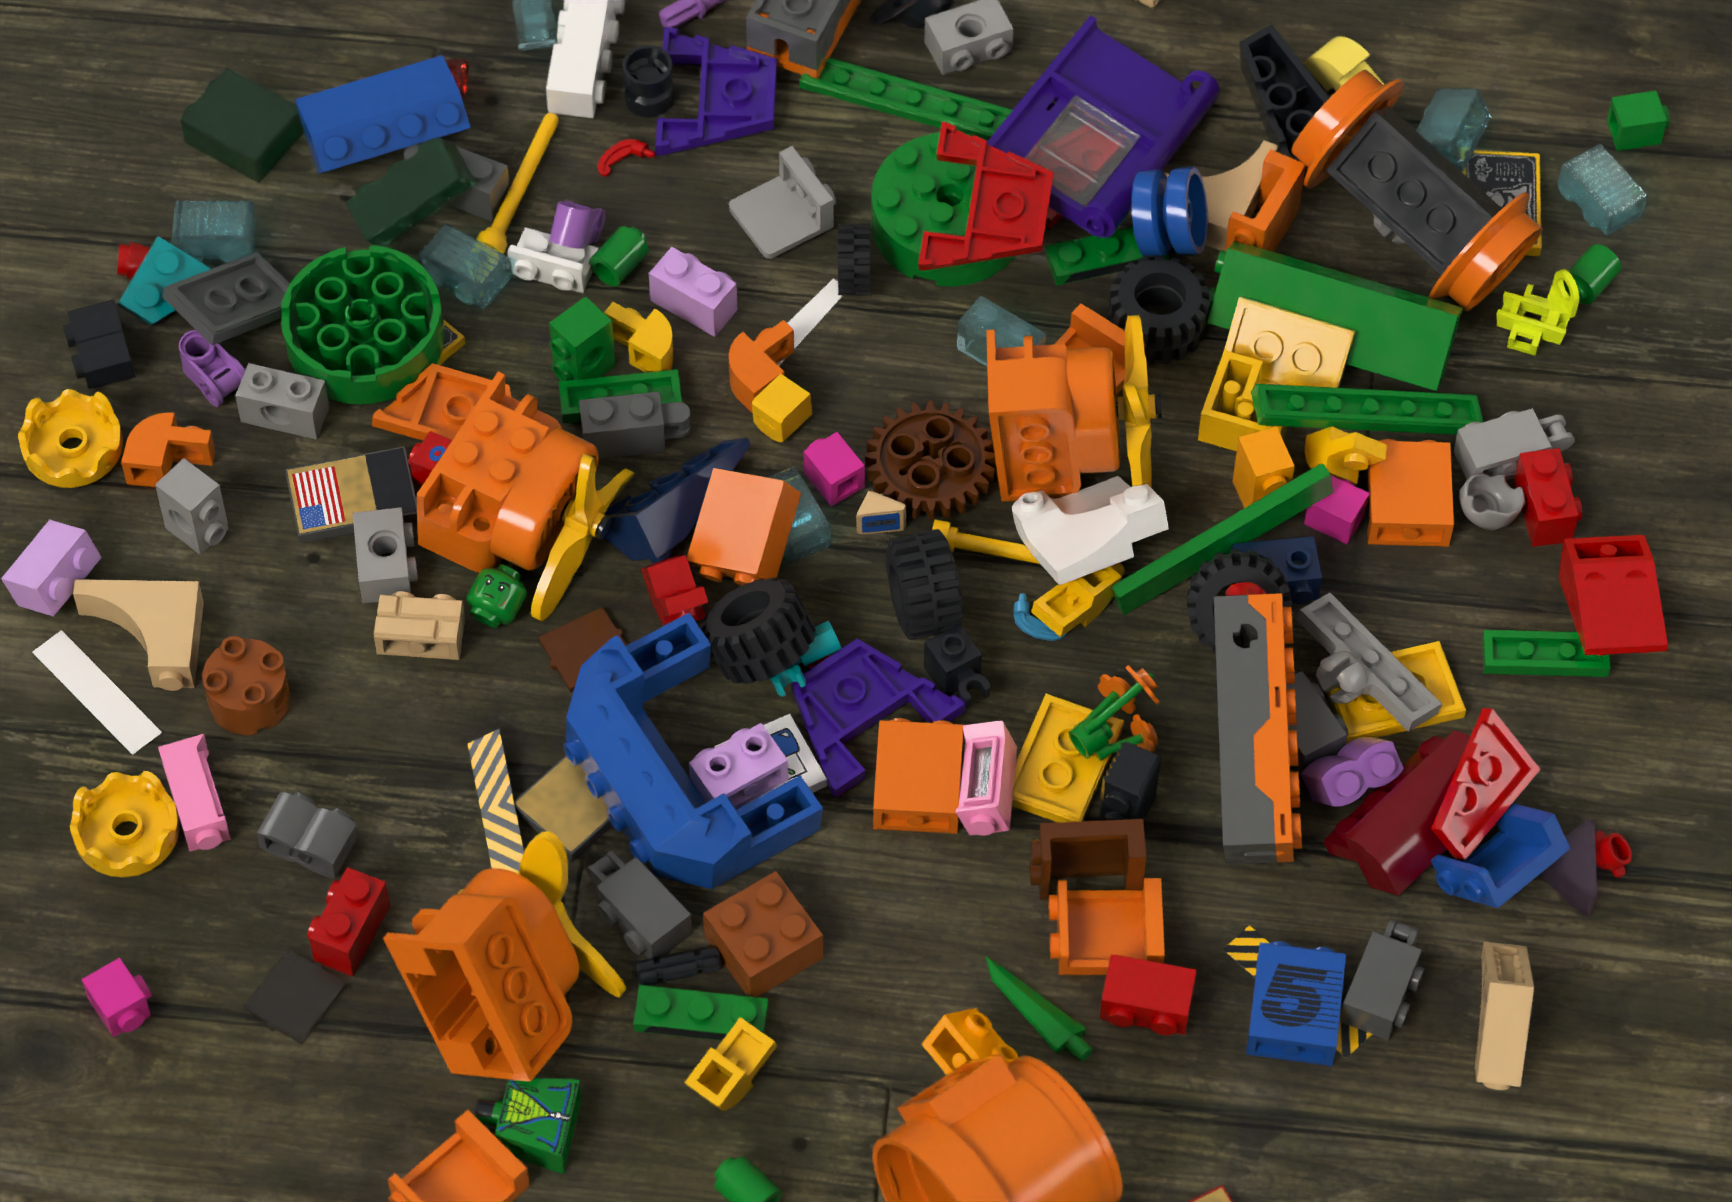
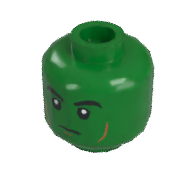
M502 564L499 565L498 569H482L466 597V602L471 608L469 614L479 622L498 629L500 624H511L527 596L526 588L519 582L522 577L521 574Z

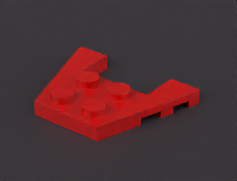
M942 122L936 154L937 161L974 165L977 167L965 236L924 231L918 269L925 271L1042 251L1054 172L1010 151L1005 153L988 145L986 140L973 135L971 137L956 130V126Z

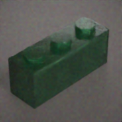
M441 138L428 140L418 147V153L407 160L394 163L387 169V174L376 182L366 183L356 190V196L348 200L346 205L366 242L382 247L387 246L476 184L455 144Z

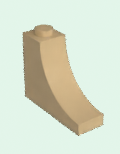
M1263 140L1258 150L1240 166L1222 174L1202 177L1208 205L1206 246L1225 250L1228 221L1232 212H1237L1249 218L1252 217L1258 205L1263 160L1270 149L1277 152L1278 145Z
M75 579L73 596L78 614L109 620L120 625L135 636L147 652L148 670L153 687L169 691H176L181 688H195L204 605L199 581Z
M1483 942L1481 957V1010L1475 1060L1476 1081L1482 1082L1484 1086L1496 1090H1506L1510 1086L1521 1087L1534 992L1527 946Z

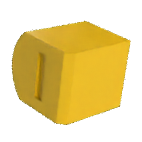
M782 374L778 375L751 403L753 422L766 436L777 442H784L812 415L811 394Z

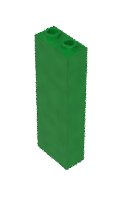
M1233 241L1227 248V251L1221 249L1215 265V272L1219 273L1220 277L1217 288L1211 287L1209 290L1210 314L1207 323L1230 330L1239 298H1248L1354 330L1356 332L1346 362L1347 365L1434 391L1438 390L1444 377L1463 307L1238 241Z

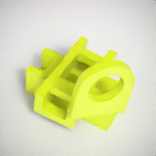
M1566 269L1556 271L1547 299L1533 295V285L1530 284L1527 285L1524 296L1504 292L1503 307L1501 310L1498 309L1497 326L1511 330L1507 348L1536 356L1541 340L1560 345L1566 334L1567 324L1570 318L1576 316L1579 304V291L1576 282ZM1563 279L1568 285L1570 296L1565 290ZM1526 311L1541 315V320L1525 316ZM1517 336L1532 339L1533 342L1529 344L1516 339Z

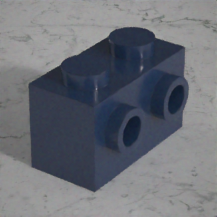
M1314 536L1233 544L1232 549H1240V552L1248 553L1249 550L1256 551L1258 556L1262 558L1266 556L1271 559L1273 565L1277 569L1280 568L1284 574L1293 604H1303L1310 600L1319 599L1322 575Z

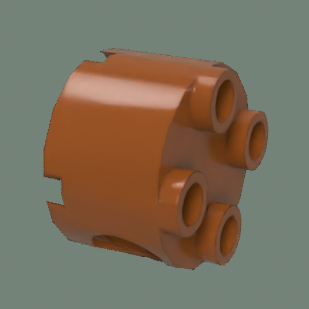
M231 636L224 639L221 646L215 649L206 660L202 673L203 686L209 710L220 727L234 734L248 736L258 734L257 729H262L268 726V730L278 725L287 714L291 695L283 655L280 651L261 640L242 639L239 636Z

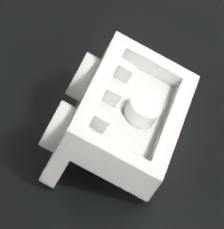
M528 228L524 229L517 246L510 245L507 252L509 273L515 274L524 280H536L551 284L560 290H573L584 293L593 272L589 265V259L599 249L591 245L584 246L583 249L561 246L549 241L550 234Z

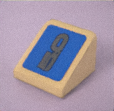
M868 491L856 515L857 533L872 534L903 531L906 527V505L876 492Z

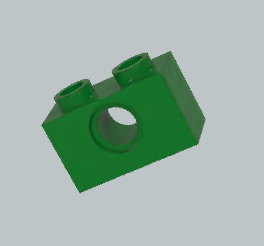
M586 296L549 323L551 339L549 345L552 350L553 359L551 367L560 381L598 378L615 367L612 320Z

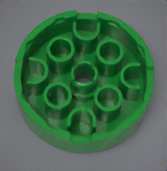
M936 132L906 142L894 150L880 165L872 185V234L880 253L890 265L902 274L912 279L918 276L936 281V286L955 287L970 285L996 275L1007 267L1016 256L925 271L918 269L924 231L965 236L977 167L974 165L937 161L936 154L940 132Z
M369 245L370 250L347 252L346 247L328 252L305 266L292 280L283 297L281 325L292 368L296 374L325 380L328 399L347 404H373L396 398L397 393L407 384L414 383L418 379L419 374L432 363L437 364L441 357L445 342V325L437 286L428 271L415 259L388 247Z

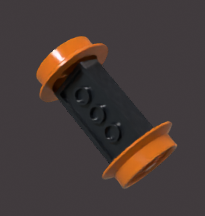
M1363 70L1349 79L1324 103L1296 139L1291 152L1308 167L1304 186L1307 189H1311L1331 175L1441 275L1431 290L1429 298L1440 300L1450 296L1465 311H1469L1484 300L1509 275L1542 233L1543 228L1525 213L1530 195L1524 192L1514 198L1504 208H1501L1392 110V107L1403 91L1404 81L1396 79L1383 85L1370 72Z

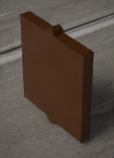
M603 607L538 637L541 646L551 660L550 668L557 670L570 693L575 689L581 665L608 640L618 635L624 645L627 646L622 639V630L615 628Z

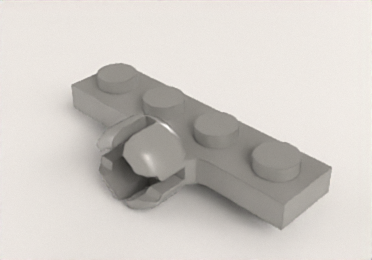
M1330 592L1300 609L1296 620L1330 653V656L1321 660L1316 677L1323 693H1328L1338 686L1341 687L1342 690L1329 696L1332 702L1340 704L1349 703L1361 695L1369 694L1408 732L1438 714L1442 703Z

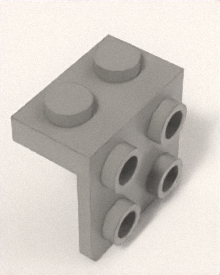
M791 146L779 152V176L732 199L729 203V211L765 258L770 259L833 228L836 199L831 188L827 184L822 185L817 179L811 162L806 157L801 158L794 147Z

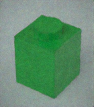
M1657 91L1611 98L1606 122L1616 151L1662 143L1665 128H1668L1670 125V116L1667 106L1661 105Z

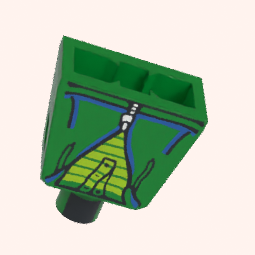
M533 1078L531 1082L509 1080L503 1101L485 1098L478 1099L475 1117L485 1126L496 1127L495 1137L517 1159L564 1174L582 1101L580 1080Z

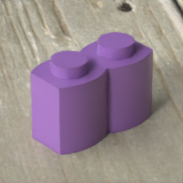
M1361 737L1347 743L1337 755L1316 759L1303 770L1301 776L1312 801L1330 806H1344L1360 798L1368 787H1380L1390 783L1398 777L1404 768L1393 742L1374 737Z

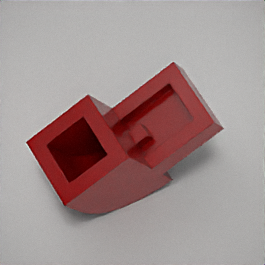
M677 555L640 568L650 599L663 626L688 613L691 614L695 621L705 617L702 604L708 603L704 587L695 585L686 555Z

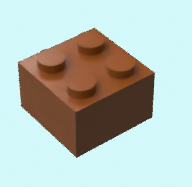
M776 871L703 913L704 937L711 946L717 947L720 959L749 997H759L823 959V934Z

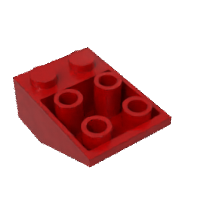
M1645 535L1564 539L1558 578L1584 654L1603 656L1608 654L1667 651L1668 641L1655 563Z

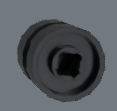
M642 45L628 52L623 60L625 104L631 112L641 117H657L664 114L671 108L674 102L672 59L665 50L653 45Z

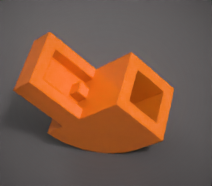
M784 320L773 328L764 329L754 341L742 332L735 338L730 347V386L735 397L751 413L753 399L778 375L782 374L785 376L784 370L777 364L794 353V329Z
M170 412L159 413L142 420L133 428L126 441L121 461L126 483L128 485L155 487V484L171 470L173 462H180L183 458L191 464L213 466L216 451L211 430H204L197 426L178 427L175 413Z

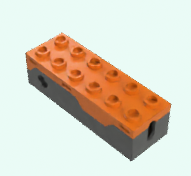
M756 0L746 16L747 50L776 58L778 67L801 75L805 73L812 78L818 79L826 65L827 58L831 56L861 0Z
M1250 582L1236 583L1229 586L1225 596H1214L1222 831L1226 864L1294 862V849H1302L1300 813L1292 814V808L1300 807L1298 772H1290V766H1299L1297 730H1289V725H1297L1295 689H1287V684H1295L1293 648H1285V644L1293 643L1292 608L1283 607L1282 593L1267 594L1258 584Z

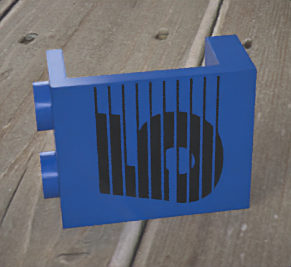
M1281 941L1269 944L1260 942L1256 961V977L1246 1055L1333 1066L1337 1047L1346 954L1336 953L1334 950L1326 947L1305 949L1293 947Z

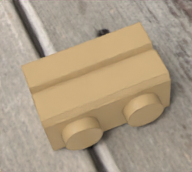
M397 591L392 595H380L374 628L376 653L459 660L465 626L463 600H456L454 597L446 594H438L433 598H421L405 591Z

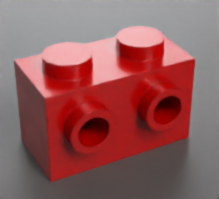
M1560 448L1520 453L1514 483L1516 488L1522 487L1525 493L1526 504L1522 512L1532 547L1563 543L1564 539L1573 538L1577 521L1582 520V506L1579 497H1573L1572 494L1573 476L1570 464L1563 462Z
M347 867L341 880H335L330 886L326 898L327 906L321 916L316 915L313 918L308 929L307 939L310 940L314 962L354 976L390 908V901L385 881Z
M1111 954L1099 1019L1107 1020L1118 1027L1134 1025L1150 1028L1160 1035H1174L1175 1033L1185 1035L1196 970Z

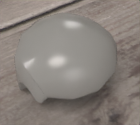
M1479 473L1469 476L1460 489L1458 497L1465 516L1473 524L1485 530H1497L1507 527L1514 521L1526 504L1523 488H1511L1503 474L1489 476Z

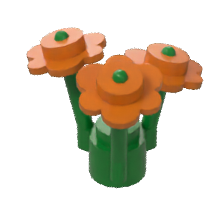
M1129 665L1125 668L1137 682L1132 687L1120 677L1113 676L1111 678L1107 674H1103L1100 677L1101 682L1098 684V689L1106 698L1084 720L1068 732L1074 747L1084 758L1089 759L1095 754L1102 761L1121 749V743L1123 742L1137 745L1152 753L1155 751V747L1158 745L1157 734L1151 723L1141 720L1138 714L1133 716V722H1131L1133 736L1109 744L1108 740L1113 737V733L1106 723L1120 709L1132 714L1136 709L1134 705L1136 701L1135 696L1142 690L1146 692L1156 705L1160 703L1153 693L1158 688L1157 684L1153 681V674H1147L1143 668L1136 673Z

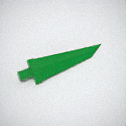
M985 956L992 982L1042 1036L1055 1053L1068 1049L1081 1062L1091 1055L1093 1048L1081 1038L1085 1034L1086 1028L1080 1022H1076L1005 968Z

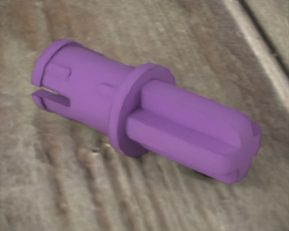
M679 0L662 9L659 17L664 27L677 28L695 17L703 18L706 15V11L726 0Z

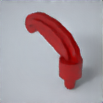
M627 139L620 141L601 156L597 166L598 172L603 177L609 176L611 173L610 166L631 153L643 159L645 156L654 158L655 152L649 149L648 144L640 140Z

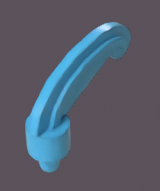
M1021 593L1019 595L1018 601L1014 603L1013 616L1015 624L1024 633L1047 641L1060 640L1067 635L1066 633L1062 637L1058 636L1042 621L1031 616L1030 603L1027 602L1026 594Z

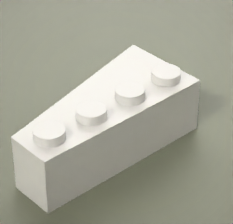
M564 0V11H560L558 18V44H554L546 87L548 113L594 118L597 103L603 104L606 83L602 80L603 73L609 74L611 70L612 51L609 50L610 43L616 44L619 22L615 21L616 14H623L625 0Z

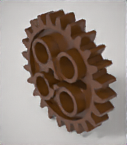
M928 401L926 410H920L919 406L913 402L911 413L908 414L898 407L896 408V420L885 415L883 417V428L874 427L873 439L867 440V453L865 454L867 480L873 481V492L883 493V496L904 503L906 508H911L912 519H916L921 511L927 512L929 521H933L936 511H941L946 519H950L951 508H955L961 514H964L966 501L973 505H978L979 493L987 494L989 482L994 481L996 460L993 440L987 439L988 428H977L978 417L976 416L964 420V408L962 407L954 414L949 413V403L947 402L943 404L940 410H935L932 401ZM934 436H941V437H944V438L936 439V438H933V437H934ZM898 453H907L909 455L903 456L898 455ZM961 465V466H964V467H963V468H955V467H952V466ZM927 482V483H929V484H928V485H920V484H917V483Z

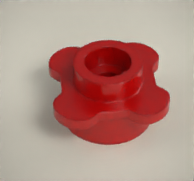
M1603 831L1595 832L1593 840L1596 847L1593 849V858L1596 865L1603 870H1610L1617 878L1624 876L1626 873L1624 866L1632 860V851L1628 842L1618 833L1606 836Z

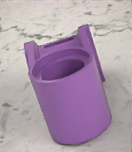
M570 200L558 201L549 241L561 246L583 249L584 246L597 243L605 223V210L600 208L592 210L587 206L576 204Z
M191 330L181 337L179 351L183 372L201 390L205 398L213 406L219 407L223 404L224 397L239 388L245 369L219 343L211 345L197 330ZM196 354H204L200 357H194Z

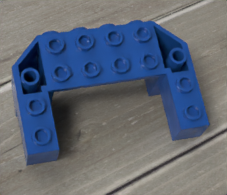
M688 613L627 646L624 645L617 635L608 640L581 665L566 716V743L563 744V748L570 762L574 766L580 764L586 773L585 782L591 794L596 799L601 797L609 808L607 809V815L617 832L622 830L625 832L630 840L629 849L634 858L637 857L643 864H646L650 872L656 877L713 889L819 831L823 807L801 775L737 810L725 793L707 803L705 802L643 710L644 702L710 668L711 644L691 614Z

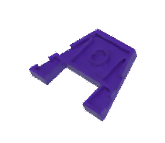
M664 27L663 50L669 54L672 64H700L702 67L698 119L658 118L656 155H666L774 129L777 76L776 58L732 45L729 49L710 44L709 38L696 35L693 39L679 35L678 29Z
M859 639L854 640L805 672L803 675L806 680V686L801 688L798 682L791 683L792 694L834 798H837L864 780L866 770L843 744L907 702L915 708L927 723L940 720L951 722L965 712V703L955 695L949 697L936 689V684L924 677L918 679L901 669L900 663Z

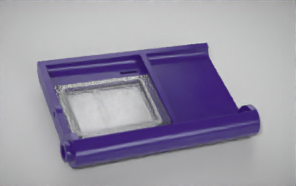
M1090 15L987 141V144L1005 153L1010 151L1054 172L1049 207L1091 235L1107 238L1116 231L1132 210V190L1136 174L1143 170L1164 169L1218 99L1220 87L1215 78L1199 70L1190 72L1183 82L1179 81L1103 33L1097 26V19ZM1194 81L1202 82L1197 90L1193 86Z

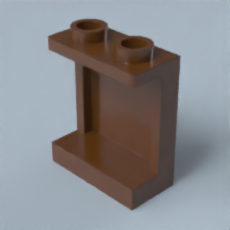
M1143 819L1040 823L1039 840H1031L1032 860L1029 862L1031 886L1038 885L1039 899L1048 900L1050 878L1123 875L1124 890H1143L1147 858Z

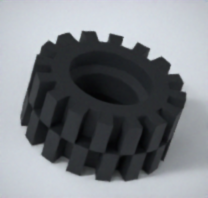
M838 224V295H870V224Z

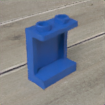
M1512 803L1496 822L1500 831L1470 854L1466 860L1458 861L1441 855H1436L1431 859V863L1437 873L1435 878L1439 887L1448 895H1455L1475 903L1499 908L1571 849L1555 814Z

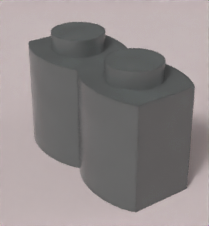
M280 792L260 826L257 838L259 847L264 851L283 860L298 863L306 869L325 877L336 878L358 839L357 824L347 812L338 808H332L331 810L318 808L310 797L302 793L295 792L292 795Z

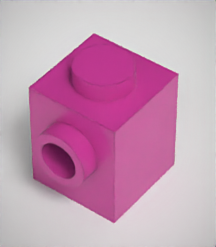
M838 432L825 439L815 440L804 450V474L831 507L865 488V465Z
M1331 475L1334 493L1306 509L1304 525L1348 545L1366 515L1370 493L1355 487L1353 483L1346 479H1338Z
M120 958L81 979L89 1002L112 1037L122 1032H131L137 1029L146 1018L151 1016L147 1004V999L152 997L149 988L139 974L132 977Z

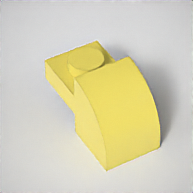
M1338 36L1333 38L1303 62L1326 92L1332 88L1337 91L1349 79L1363 70L1370 72L1384 85L1364 61L1370 54L1358 43L1346 37Z

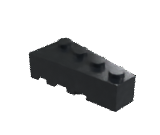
M1271 24L1239 42L1241 70L1270 143L1278 145V153L1300 161L1291 152L1292 147L1304 127L1329 97ZM1307 166L1305 167L1304 179L1308 170Z

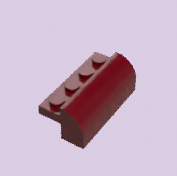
M1454 730L1446 738L1432 736L1419 746V749L1402 765L1404 769L1398 777L1367 795L1363 803L1347 818L1340 821L1335 830L1323 840L1329 854L1356 861L1370 888L1399 896L1432 864L1431 859L1436 855H1441L1447 849L1431 828L1470 736Z

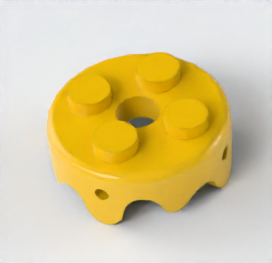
M67 389L62 392L58 399L49 403L43 402L40 398H34L27 405L24 424L18 432L21 452L28 469L39 480L60 488H76L100 480L117 464L122 453L123 437L120 423L109 400L101 392H96L94 396H86L75 390ZM69 438L83 440L76 448L66 449L62 447L64 441Z
M143 771L139 776L112 772L95 789L89 790L85 786L80 787L74 796L70 824L73 841L80 857L97 872L122 878L144 874L162 864L171 854L177 843L180 826L175 802L168 795L158 777L152 772ZM131 821L138 825L136 830L130 835L122 836L115 833L116 827L122 822Z

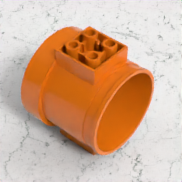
M1000 1054L966 1061L899 1106L897 1109L905 1123L879 1139L873 1148L875 1175L886 1202H1119L1122 1196L1123 1186L1120 1168L1114 1151L1097 1119L1078 1093L1062 1076L1044 1062L1030 1056L1018 1057L1008 1066Z

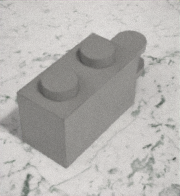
M1532 408L1521 412L1510 411L1503 414L1500 418L1483 423L1472 422L1462 429H1458L1453 452L1466 479L1471 475L1483 473L1489 476L1503 474L1506 480H1509L1515 476L1520 453L1560 448V451L1571 447L1575 439L1572 433L1566 432L1564 428L1566 421L1562 415H1554L1538 420Z

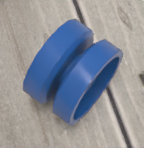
M1196 167L1175 168L1168 177L1160 169L1143 170L1136 174L1132 190V221L1136 243L1141 255L1150 258L1155 257V255L1165 257L1170 253L1172 247L1179 255L1200 254L1204 251L1208 234V205L1203 178Z

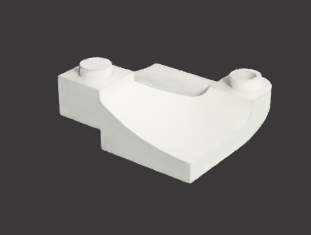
M1119 476L1079 490L1077 493L1056 499L1049 498L1043 490L1023 494L1012 505L1014 522L1020 538L1030 553L1059 585L1134 557L1133 542L1169 529L1164 501L1148 484L1131 487Z

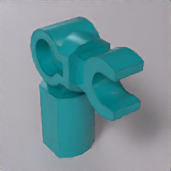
M829 620L815 627L814 641L809 645L808 651L794 665L788 667L780 674L770 677L779 696L783 697L786 695L784 688L792 682H798L801 688L806 686V680L798 664L803 663L804 666H807L842 649Z

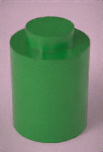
M620 226L589 259L591 270L605 284L612 287L619 286L649 253L647 239L635 227Z
M1594 244L1590 246L1568 270L1576 282L1579 291V303H1593L1621 272L1622 266L1619 258L1613 251L1603 245ZM1563 279L1565 290L1570 296L1568 285Z
M740 1156L736 1159L729 1157L715 1171L714 1177L717 1180L714 1184V1189L728 1202H780L783 1197V1191L745 1156Z

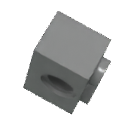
M978 0L926 17L924 42L941 74L944 75L953 71L965 70L972 65L990 59H999L1005 54L1011 53L1013 27L998 0Z
M250 363L247 365L235 395L242 423L316 440L330 408L325 380Z
M183 458L155 484L165 529L201 555L210 546L218 544L224 538L229 526L220 485Z
M402 507L353 513L362 603L379 602L380 595H392L397 591L411 593L410 582L418 581L416 558L408 557L407 547H415L412 522L404 523ZM385 553H392V555L387 557L380 556Z

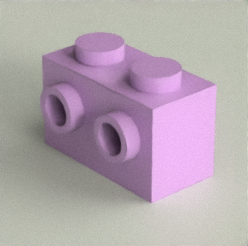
M671 247L649 272L650 301L714 337L738 310L737 283L726 273L716 272L705 266L692 254H684Z
M49 520L1 579L18 606L54 617L72 595L75 579L84 580L102 557L86 530Z
M762 723L750 729L743 728L730 737L729 741L714 749L707 748L702 750L689 762L690 779L707 803L725 793L735 809L789 781L788 760Z

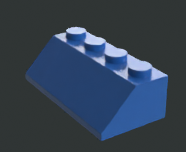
M443 55L294 99L318 174L471 128L460 91Z

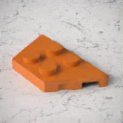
M432 363L419 374L418 379L414 383L407 384L397 393L395 401L383 411L379 408L374 413L372 426L422 441L429 431L453 440L492 380ZM505 384V394L511 397L510 387L508 384Z

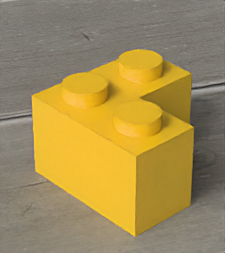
M1224 350L1201 412L1199 441L1237 451L1239 437L1274 427L1278 428L1282 439L1284 438L1287 427L1258 425L1251 390L1255 384H1260L1263 361Z

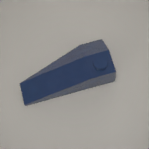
M748 438L721 441L682 463L681 467L684 472L677 471L664 477L659 476L648 482L651 488L650 491L643 492L633 498L627 494L610 504L605 515L611 517L612 522L604 538L632 561L650 559L651 563H656L672 555V547L684 540L698 521L713 468L733 471L751 445Z

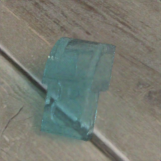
M511 0L519 51L554 47V44H557L555 35L556 24L551 0Z

